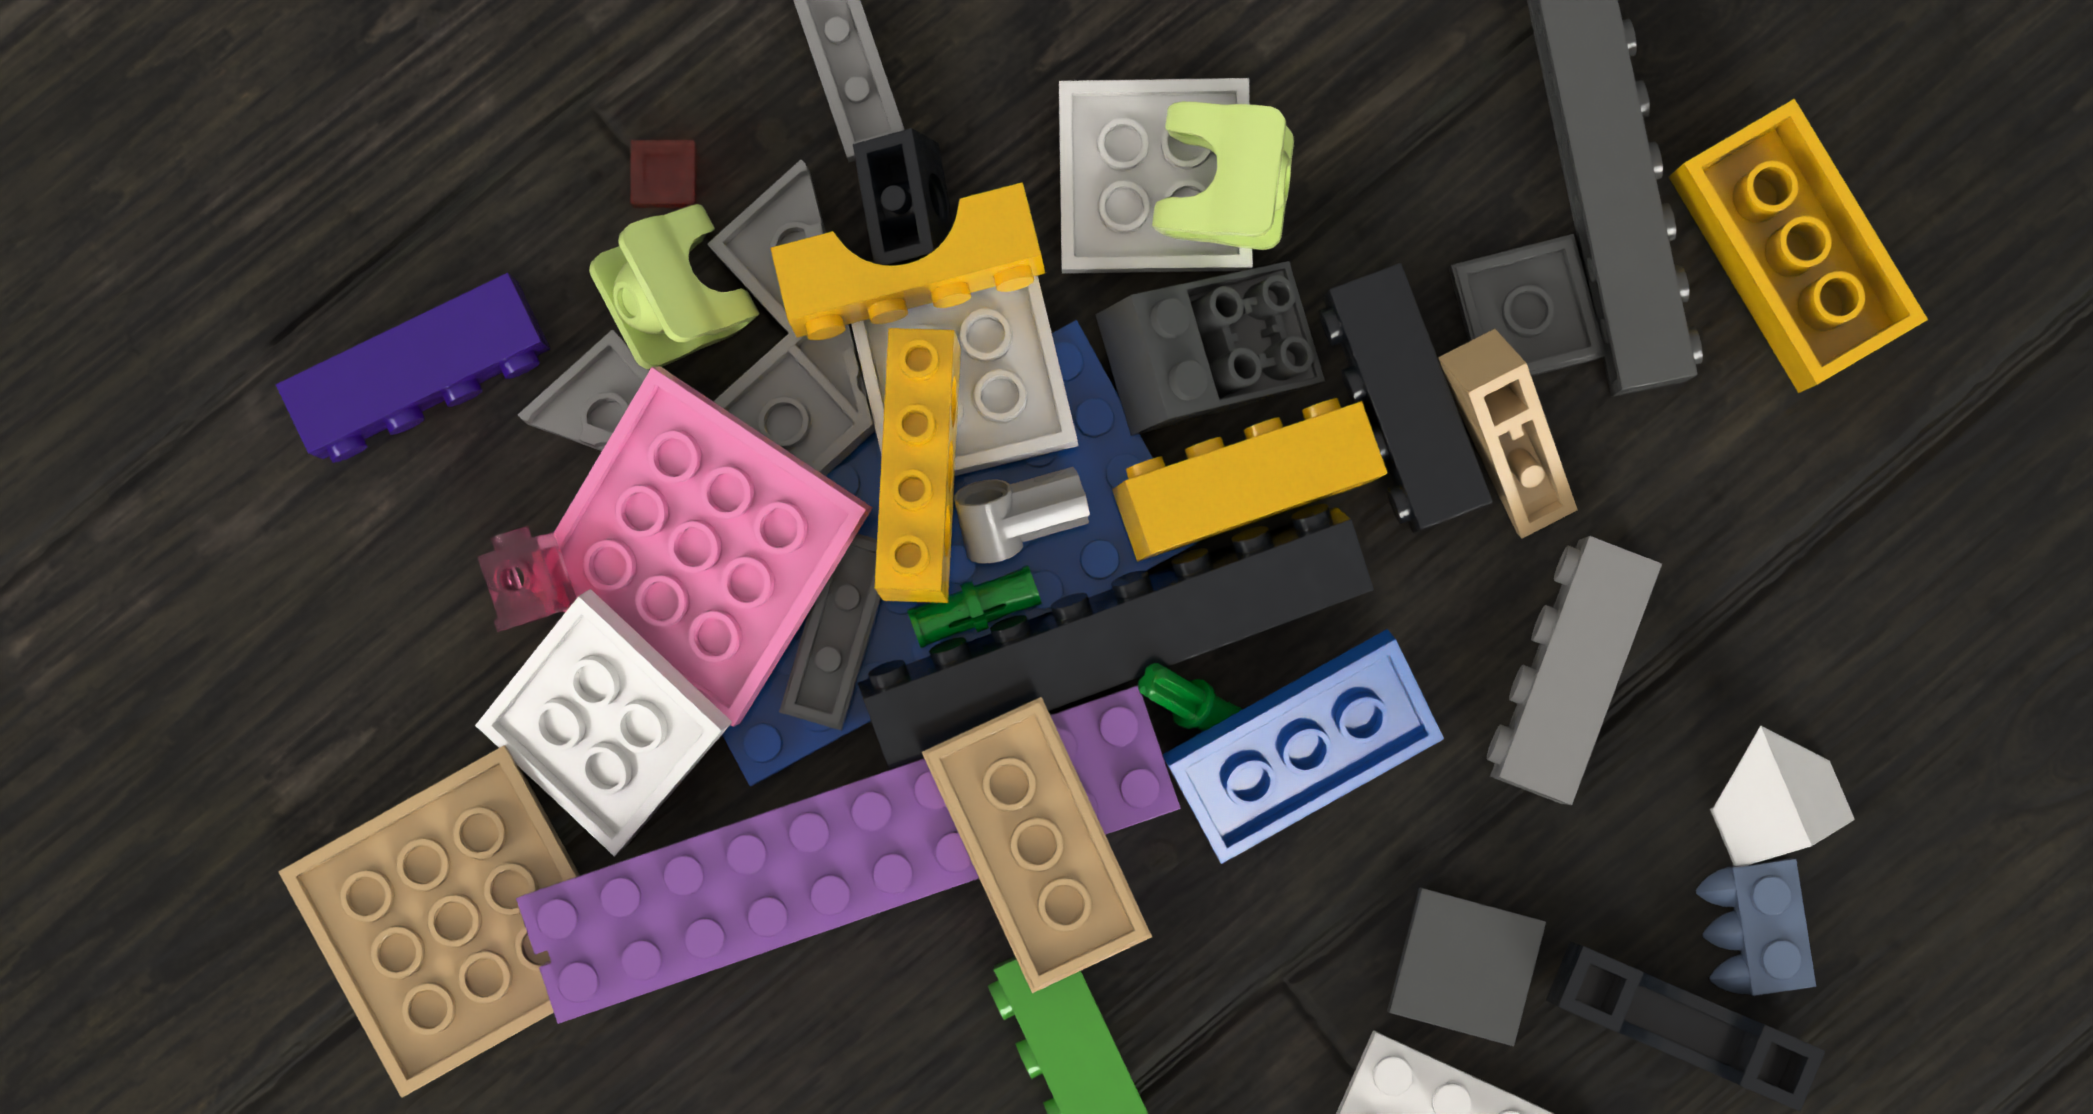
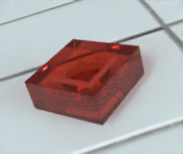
M631 140L630 203L634 208H685L697 204V144L694 140Z

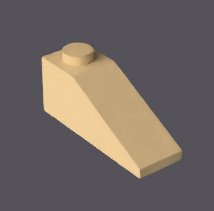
M1496 329L1438 357L1459 414L1521 539L1577 511V506L1527 363Z

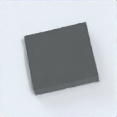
M1574 234L1453 264L1449 267L1468 342L1496 329L1527 363L1531 376L1598 360L1606 356Z
M1419 887L1387 1011L1399 1016L1514 1046L1546 922Z

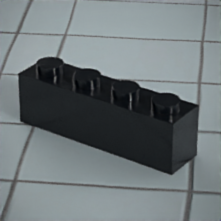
M1396 264L1329 289L1323 298L1326 308L1319 310L1320 321L1330 345L1334 346L1340 343L1349 365V367L1341 370L1342 378L1352 403L1355 404L1362 401L1368 414L1383 462H1386L1394 482V486L1386 490L1391 508L1399 524L1408 521L1414 534L1493 503L1402 264Z

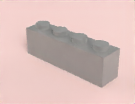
M1591 536L1580 539L1576 548L1567 545L1554 575V581L1562 584L1554 607L1545 605L1542 608L1532 633L1531 640L1539 643L1532 666L1522 665L1510 691L1509 700L1517 703L1509 727L1501 724L1498 726L1489 746L1487 760L1495 763L1490 777L1560 804H1573L1662 563Z

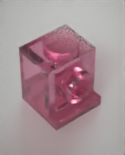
M528 526L491 538L495 551L478 556L498 616L494 620L497 632L522 626L566 611L577 599L555 533L532 537ZM515 566L524 574L523 586H521Z

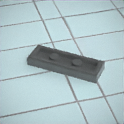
M856 534L810 609L779 710L780 713L843 730L882 599L874 588L877 539Z

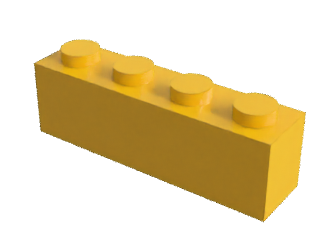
M1338 398L1326 400L1303 409L1304 421L1283 427L1280 417L1273 418L1244 429L1247 440L1225 447L1222 438L1216 437L1186 448L1187 460L1165 466L1163 458L1160 456L1125 469L1129 479L1112 489L1137 562L1360 487L1388 474L1362 401L1341 408Z

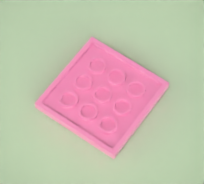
M661 366L651 367L528 575L524 585L565 613L578 596L591 589L732 721L731 726H736L744 719L873 507Z

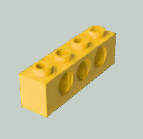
M888 329L874 587L883 601L948 603L961 347L954 330Z

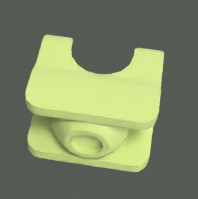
M1186 101L1170 105L1167 110L1165 125L1169 135L1184 144L1200 146L1211 150L1217 155V171L1214 180L1203 192L1191 197H1167L1157 201L1154 207L1152 227L1159 233L1175 239L1210 242L1258 250L1274 248L1282 237L1294 147V136L1286 126V120L1280 110L1262 105H1223Z
M691 205L665 215L652 216L629 224L619 235V246L600 253L590 264L589 272L635 361L645 369L665 366L697 350L732 337L760 314L748 291L742 288L728 292L712 290L701 283L693 273L689 263V252L703 241L706 234L715 230L702 205Z

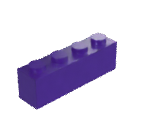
M505 273L275 385L308 454L321 459L330 456L331 461L335 463L364 451L368 447L365 439L385 429H388L390 435H394L415 427L425 420L422 411L443 401L446 402L448 407H453L473 399L482 393L483 390L480 383L501 373H503L505 379H511L529 372L540 364L537 356L551 349L519 282L509 273Z

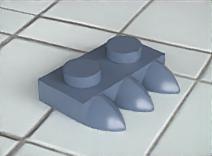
M1787 858L1754 863L1748 866L1726 867L1717 870L1701 882L1696 889L1698 896L1715 905L1734 907V911L1721 915L1709 924L1702 933L1703 938L1720 948L1741 951V954L1730 957L1712 972L1709 979L1713 984L1729 992L1752 996L1816 987L1796 859Z

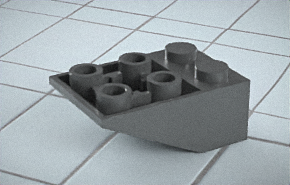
M1289 261L1133 294L1095 314L1131 436L1183 424L1325 382Z

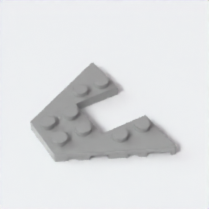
M800 160L707 244L716 256L788 332L778 344L713 402L826 476L876 430L850 324L845 325L846 330L838 336L824 340H810L807 335L797 338L787 320L770 248L826 233L810 170ZM612 329L525 407L518 416L530 426L602 451L650 370L638 365L627 344Z

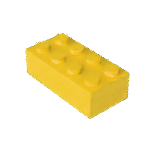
M1795 99L1686 161L1669 176V179L1798 393L1818 385L1928 320Z

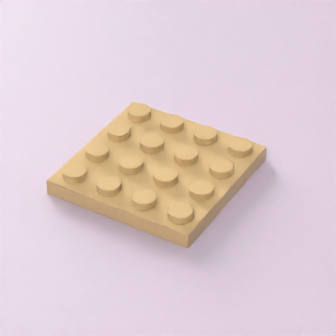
M506 745L278 871L401 1098L554 1013L539 969L541 965L551 960L548 951L534 954L516 898L580 876L525 774L515 763Z

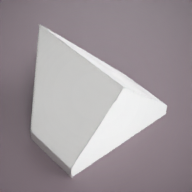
M1760 726L1714 808L1710 809L1733 865L1736 867L1748 866L1811 847L1855 820L1830 761L1763 726Z

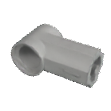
M1074 467L1013 484L998 479L978 481L964 486L954 495L967 558L976 563H995L1009 559L1021 551L1023 542L1089 524L1088 516L1090 512L1086 494L1083 490L1079 474Z

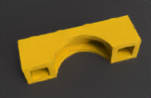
M1023 182L960 198L955 222L946 239L932 253L908 264L889 266L866 261L846 248L833 231L770 248L787 320L797 338L807 335L810 340H824L838 336L846 330L845 325L870 319L873 324L891 323L906 317L908 309L933 303V306L936 308L956 306L968 301L971 298L972 292L995 286L996 290L1000 292L1018 290L1032 284L1034 276L1045 274L1042 255Z

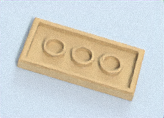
M1042 697L922 751V755L1032 993L1152 937Z

